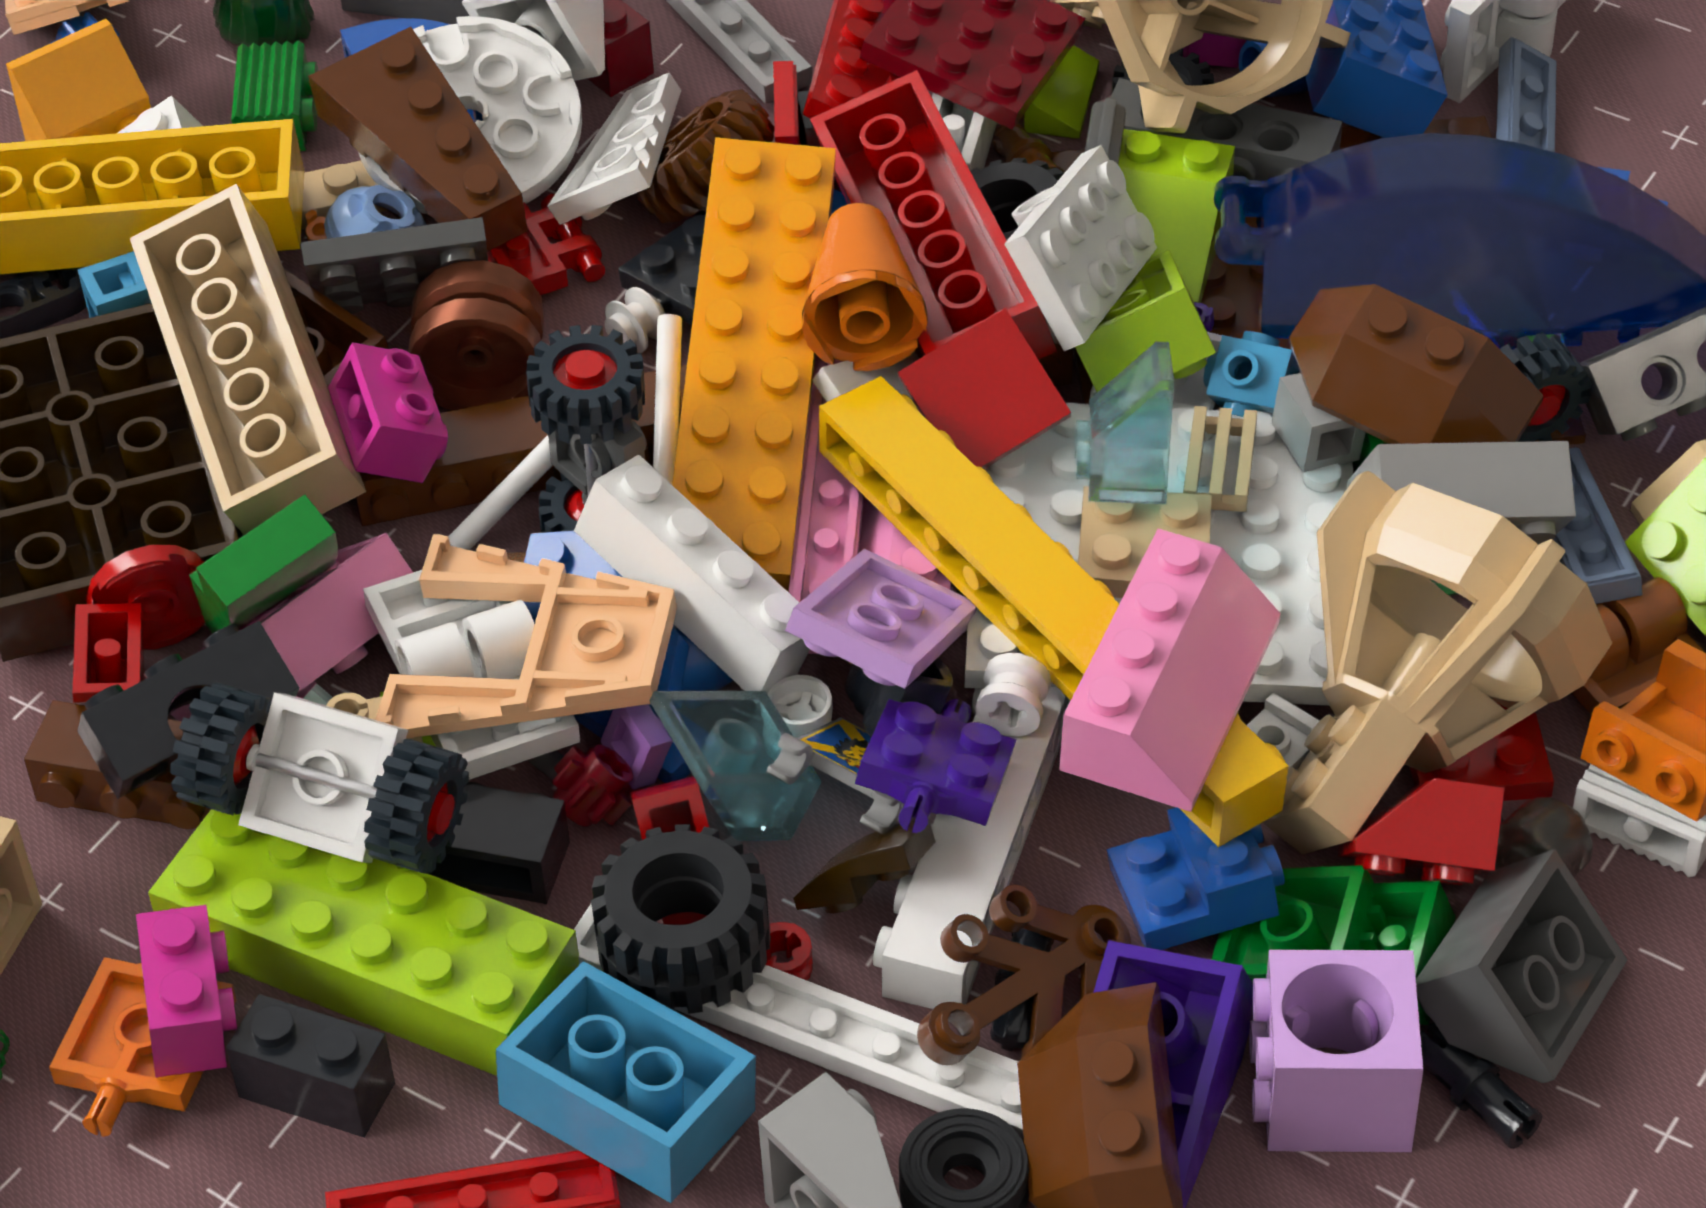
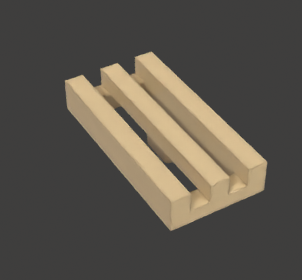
M1206 406L1194 407L1183 493L1212 495V510L1247 512L1257 426V410H1245L1244 419L1232 418L1231 408H1220L1219 417L1207 416ZM1205 432L1207 434H1216L1209 493H1198ZM1229 436H1242L1235 495H1223Z

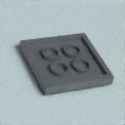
M483 217L301 242L304 267L310 286L351 314L362 311L364 309L363 304L387 301V306L389 307L412 306V301L419 284L436 269L458 261H488Z

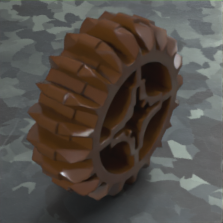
M743 89L723 92L719 97H711L704 105L696 106L690 114L680 118L679 122L668 130L651 186L637 192L636 198L661 223L679 222L685 217L694 216L701 208L707 207L715 137L772 143L775 128L768 119L769 114L758 101L751 98Z

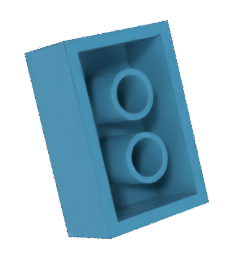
M584 961L496 1048L499 1105L669 1203L674 1201L755 1112L756 1055Z

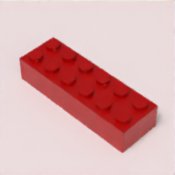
M917 70L810 118L821 147L836 148L834 177L847 204L865 203L878 208L885 215L927 308L928 323L926 332L923 329V332L917 339L918 349L922 357L1006 307L1038 360L1057 351L1045 316L1004 245L1007 240Z

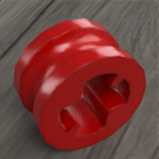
M770 923L771 941L770 949L766 950V965L808 980L813 970L810 936L803 928L793 923ZM776 951H786L787 958L792 956V960L777 963V956L771 957V954Z

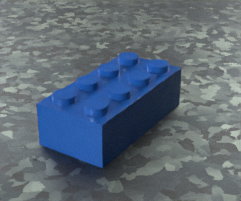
M1333 0L1326 23L1348 31L1351 35L1346 48H1317L1309 73L1305 75L1313 111L1414 149L1448 96L1422 1Z

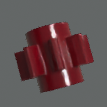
M596 745L594 748L590 747L585 754L579 748L573 746L554 767L558 775L552 780V783L558 788L554 791L553 798L564 800L566 817L578 825L588 827L592 823L597 824L603 818L613 826L633 804L628 797L630 792L634 791L629 785L633 780V772L628 763L617 752L607 746Z

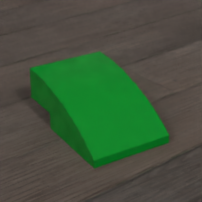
M304 494L199 565L196 571L189 576L208 629L213 634L231 624H237L239 628H242L336 563L338 557L336 532Z
M1363 865L1282 868L1285 883L1275 887L1279 915L1219 933L1211 960L1242 965L1253 983L1254 978H1266L1269 950H1410L1414 954L1415 977L1417 979L1453 926L1456 916L1440 881L1374 883L1369 871L1363 869ZM1417 997L1419 1024L1429 1025L1430 1017L1423 1010Z

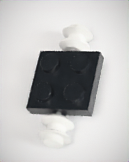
M702 210L687 219L676 229L645 248L641 253L618 268L621 287L627 290L625 293V304L619 301H611L606 305L605 329L608 335L613 329L623 333V343L631 339L637 345V353H642L647 349L648 337L657 340L658 316L667 313L682 317L683 321L692 325L706 217L705 211Z

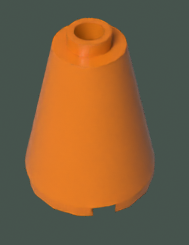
M865 203L848 204L837 209L828 219L802 311V330L808 347L822 361L834 365V359L853 362V370L872 371L891 367L909 357L918 347L917 339L920 337L923 329L926 332L928 323L926 304L882 211Z

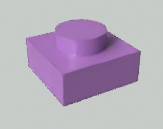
M646 704L613 709L600 742L602 745L617 752L628 763L633 772V780L629 785L632 789H637L656 782L673 740L669 736L664 722Z

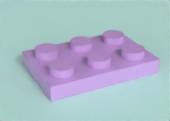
M863 549L793 608L785 631L803 639L805 645L810 650L820 655L838 656L863 668L864 674L877 683L887 686L897 685L905 689L967 630L968 623L977 611V607L968 598L871 551Z

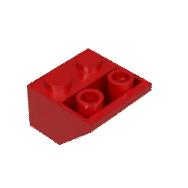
M1438 778L1415 785L1365 823L1352 841L1339 844L1338 857L1355 859V865H1363V869L1368 870L1371 875L1395 877V874L1404 875L1405 866L1423 869L1421 881H1440L1441 884L1453 886L1474 884L1475 875L1495 871L1504 788Z

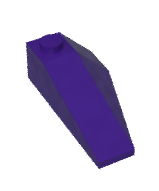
M1108 940L1093 993L1157 982L1160 987L1183 1208H1186L1243 1058L1249 1035L1250 1021L1253 1020V983L1242 965Z

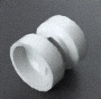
M809 675L785 677L775 683L767 694V716L770 721L769 742L773 755L777 758L782 750L777 745L781 735L784 733L798 738L832 722V695L828 686L820 679Z

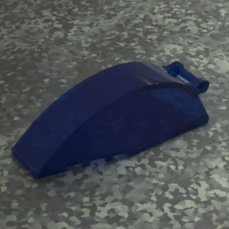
M1438 133L1388 137L1337 150L1296 168L1287 174L1271 177L1267 181L1248 180L1245 176H1227L1219 180L1214 187V204L1218 211L1221 212V228L1215 236V252L1222 261L1229 264L1263 265L1261 331L1263 334L1274 338L1289 339V336L1320 289L1370 284L1379 285L1489 337L1499 349L1508 344L1512 350L1517 348L1518 338L1544 333L1545 335L1561 334L1560 341L1568 347L1582 346L1584 332L1618 330L1617 340L1619 343H1625L1639 337L1641 328L1661 327L1706 307V237L1693 225L1658 199L1624 179L1569 156L1522 143L1477 135ZM1245 217H1256L1258 228H1252L1245 224Z

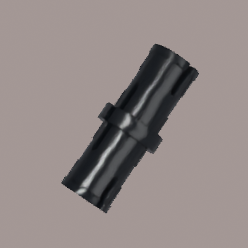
M1434 1022L1427 1026V1030L1433 1035L1432 1039L1423 1030L1420 1031L1423 1067L1450 1090V1096H1452L1450 1101L1462 1111L1472 1110L1504 1140L1509 1148L1514 1149L1523 1144V1139L1517 1135L1519 1131L1527 1139L1535 1133L1542 1121V1113L1532 1108L1499 1078V1067L1491 1061L1483 1058L1478 1059L1472 1053L1448 1044Z

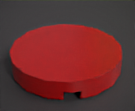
M148 545L125 551L105 563L91 579L86 595L87 604L141 603L144 649L154 650L176 644L197 632L205 624L189 576L205 561L196 552L176 545Z

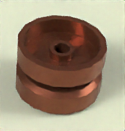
M485 260L458 261L436 269L419 284L412 301V334L409 339L408 350L411 354L419 355L428 382L432 385L435 402L443 408L459 410L528 396L527 360L529 355L535 356L534 347L542 340L544 327L542 296L532 282L511 267Z

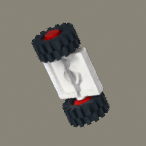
M216 682L212 683L211 687L205 686L200 691V700L193 699L189 706L191 717L189 719L183 717L179 729L184 731L182 739L175 740L173 752L178 753V758L171 763V774L176 775L171 784L173 791L178 792L176 797L180 800L233 816L234 813L241 814L239 826L361 863H372L374 858L426 874V872L431 873L436 869V862L441 864L446 857L445 846L451 847L456 838L453 830L455 825H461L464 814L459 812L461 805L467 803L468 791L463 790L469 782V772L465 771L468 763L466 758L462 757V754L412 739H406L408 729L284 693H274L273 699L270 701L268 697Z

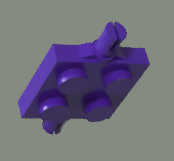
M888 699L860 762L855 784L887 794L904 803V807L899 813V823L904 830L908 831L912 818H916L912 833L921 832L926 828L931 813L952 815L986 826L1008 769L1017 739L1002 735L998 730L984 723H967L971 717V709L965 701H962L959 712L956 713L955 710L959 699L949 700L943 708L942 715L936 714L932 708L922 703H902Z

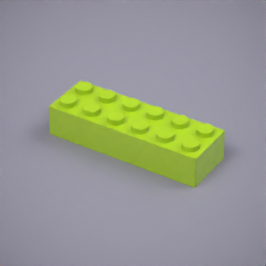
M212 809L148 892L153 912L207 905L210 932L224 930L230 970L497 1076L496 1048L580 965L576 930L427 873H420L374 858L372 863H361L239 826L241 814L234 813L233 816Z

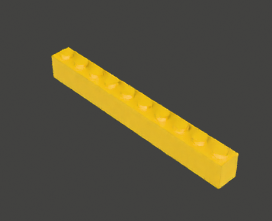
M882 376L820 405L819 452L1024 655L1033 657L1042 663L1050 673L1051 682L1071 701L1119 606L1109 588L1103 582L1094 580L1080 567L1062 543L1054 542L1034 523L1025 507L1011 501L994 484L991 476L985 469L979 466L976 467L956 448L953 440L945 431L937 430L918 412L916 405L907 395L900 394ZM1237 713L1192 811L1180 810L1220 847L1283 810L1289 766L1285 763L1279 750L1270 743H1264L1241 721Z

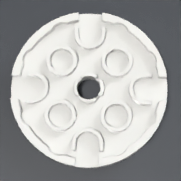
M478 16L456 17L457 24L441 26L425 31L423 25L413 29L466 110L473 109L482 114L483 120H477L475 123L521 191L523 203L527 204L548 190L570 164L578 147L582 128V111L578 89L572 77V71L562 55L548 41L531 30L496 18ZM359 153L365 169L377 185H382L393 191L401 190L389 179L388 172L370 156L365 158ZM406 190L404 193L413 200L419 212L428 214L425 210V205Z

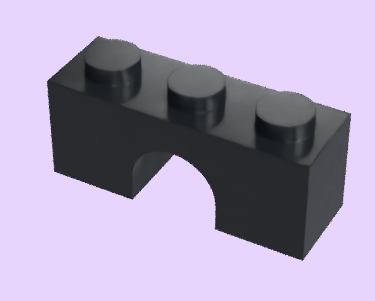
M260 621L240 630L237 624L228 625L210 635L202 643L205 649L182 660L179 654L170 655L148 668L144 673L146 679L126 690H123L120 684L110 686L92 696L85 703L87 710L81 713L77 732L117 799L171 771V763L178 758V753L173 752L176 738L169 727L168 716L176 709L191 704L194 698L200 700V691L205 686L211 687L212 683L217 682L268 697L270 701H272L274 693H284L296 697L300 687Z

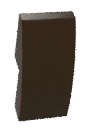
M929 819L928 825L921 832L912 833L915 820H912L908 831L904 830L900 823L895 824L884 835L876 831L844 848L832 857L793 898L796 909L803 910L823 907L824 911L830 914L848 911L863 902V896L878 880H895L912 873L916 869V863L936 842Z

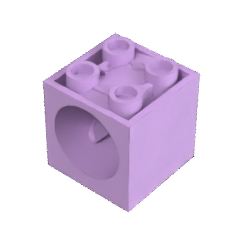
M1269 950L1266 978L1253 979L1254 1021H1250L1249 1028L1250 1063H1256V1079H1253L1252 1084L1253 1122H1266L1267 1151L1412 1152L1423 1075L1413 951ZM1316 1048H1335L1350 1052L1351 1054L1325 1053L1316 1050Z

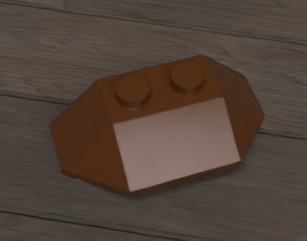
M1376 284L1320 289L1289 336V344L1296 358L1312 406L1389 444L1518 442L1543 402V394L1489 337Z
M1157 982L1086 994L1017 1062L1024 1145L1029 1163V1201L1036 1208H1183L1160 987Z

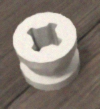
M1004 653L995 656L989 661L983 678L985 688L981 690L975 706L976 716L981 723L992 726L1002 735L1012 737L1029 735L1037 730L1043 714L1041 702L1046 699L1051 684L1050 673L1042 663L1033 657L1021 653Z

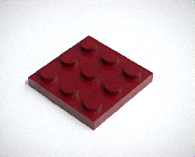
M895 0L863 41L860 58L899 77L917 70L927 90L1013 130L1080 37L1086 18L1048 0Z

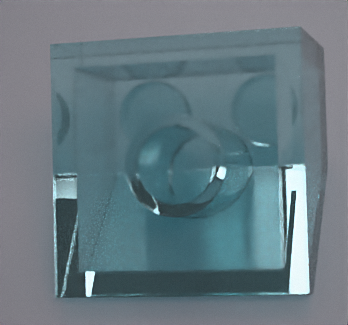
M1155 342L1089 399L1088 421L1076 420L1074 458H1076L1075 477L1076 479H1087L1088 501L1166 505L1174 375L1169 342Z
M654 691L650 698L651 705L731 836L740 842L791 840L822 781L811 765L791 785L766 773L769 764L772 765L782 750V748L777 746L781 735L784 733L792 735L766 691Z

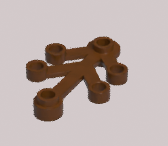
M1017 884L1005 887L992 899L989 912L995 925L1001 930L1011 933L1018 932L1023 928L1063 942V944L1050 952L1042 951L990 935L985 924L973 915L962 914L957 916L943 929L940 936V943L945 954L956 962L966 963L975 960L1014 972L1015 974L966 1005L956 1002H944L937 1005L918 1025L917 1039L920 1048L930 1060L938 1064H957L977 1047L980 1041L981 1029L1033 997L1030 1039L1022 1049L1021 1056L1023 1058L1061 1020L1065 976L1077 968L1081 969V1000L1086 994L1094 992L1108 940L1131 944L1130 933L1124 921L1114 911L1101 905L1083 906L1073 915L1038 905L1034 895L1027 888ZM1006 901L1014 903L1018 907L1021 916L1014 915L1008 909ZM957 930L969 936L972 947L965 945L959 939ZM1095 932L1101 936L1104 942L1096 936ZM948 1021L958 1029L961 1036L955 1034L950 1029Z

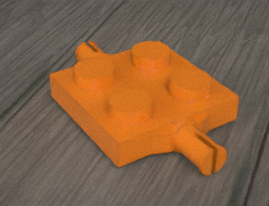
M106 957L103 958L49 1066L55 1084L87 1090L97 1094L82 1124L86 1130L94 1135H98L100 1130L102 1137L109 1136L112 1133L116 1119L124 1103L142 1102L185 1112L203 1074V1071L155 1077L142 963L135 964ZM217 981L218 989L232 987L235 1005L237 1000L233 984Z

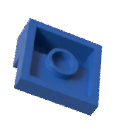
M1176 807L1167 810L1170 831L1150 837L1138 838L1133 842L1106 849L1110 870L1144 947L1163 950L1279 915L1275 887L1285 883L1284 874L1275 847L1269 845L1259 848L1258 844L1264 842L1261 824L1218 847L1194 822Z

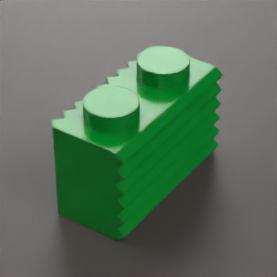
M297 40L294 44L286 41L281 45L275 41L272 45L264 42L261 46L253 43L248 47L242 43L238 47L231 117L232 124L293 119L300 151H306L307 132L317 130V112L314 99L310 98L313 94L308 76L317 72L318 66L317 62H307L304 43Z

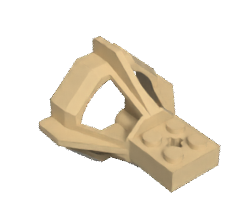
M1055 0V3L1085 17V26L1101 29L1102 24L1108 26L1130 81L1138 85L1145 127L1156 132H1186L1195 108L1210 114H1232L1307 75L1317 48H1346L1351 35L1348 31L1326 23L1333 0H1282L1281 5L1256 0ZM1204 33L1267 43L1261 54L1243 71L1214 84L1185 85L1169 61L1170 54L1200 40Z
M1364 471L1357 475L1317 531L1328 670L1326 681H1323L1322 692L1335 715L1334 717L1330 714L1326 715L1312 729L1304 743V746L1310 752L1297 770L1293 767L1288 769L1283 810L1262 823L1302 855L1352 841L1404 764L1424 773L1447 767L1548 703L1560 700L1584 686L1612 645V641L1587 583L1560 562L1565 549L1553 539L1537 544L1504 516L1424 486L1411 483L1395 491L1370 471ZM1430 579L1455 591L1473 604L1469 609L1465 608L1442 591Z

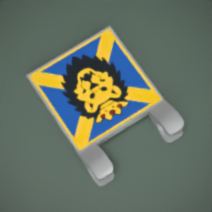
M842 717L798 738L788 733L781 735L777 746L782 748L775 762L772 765L769 764L766 773L791 785L811 765L873 798L872 806L866 814H862L859 822L882 835L888 832L898 821L899 813L904 807V803L887 794L855 784L860 762L871 737L865 729Z

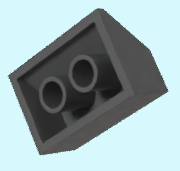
M1553 849L1495 869V871L1487 874L1417 977V997L1423 1010L1432 1018L1448 1044L1540 1083H1546L1555 1080L1628 959L1557 851Z

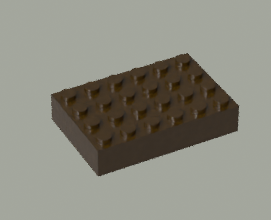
M152 303L0 339V654L2 661L5 662L74 644L76 604H87L86 595L91 579L105 563L125 551L148 545H176L196 552L204 561H207L239 539L234 523L223 512Z

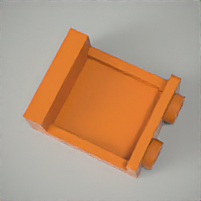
M1677 639L1664 650L1656 681L1621 709L1606 701L1601 702L1593 709L1580 758L1696 822L1706 815V653Z

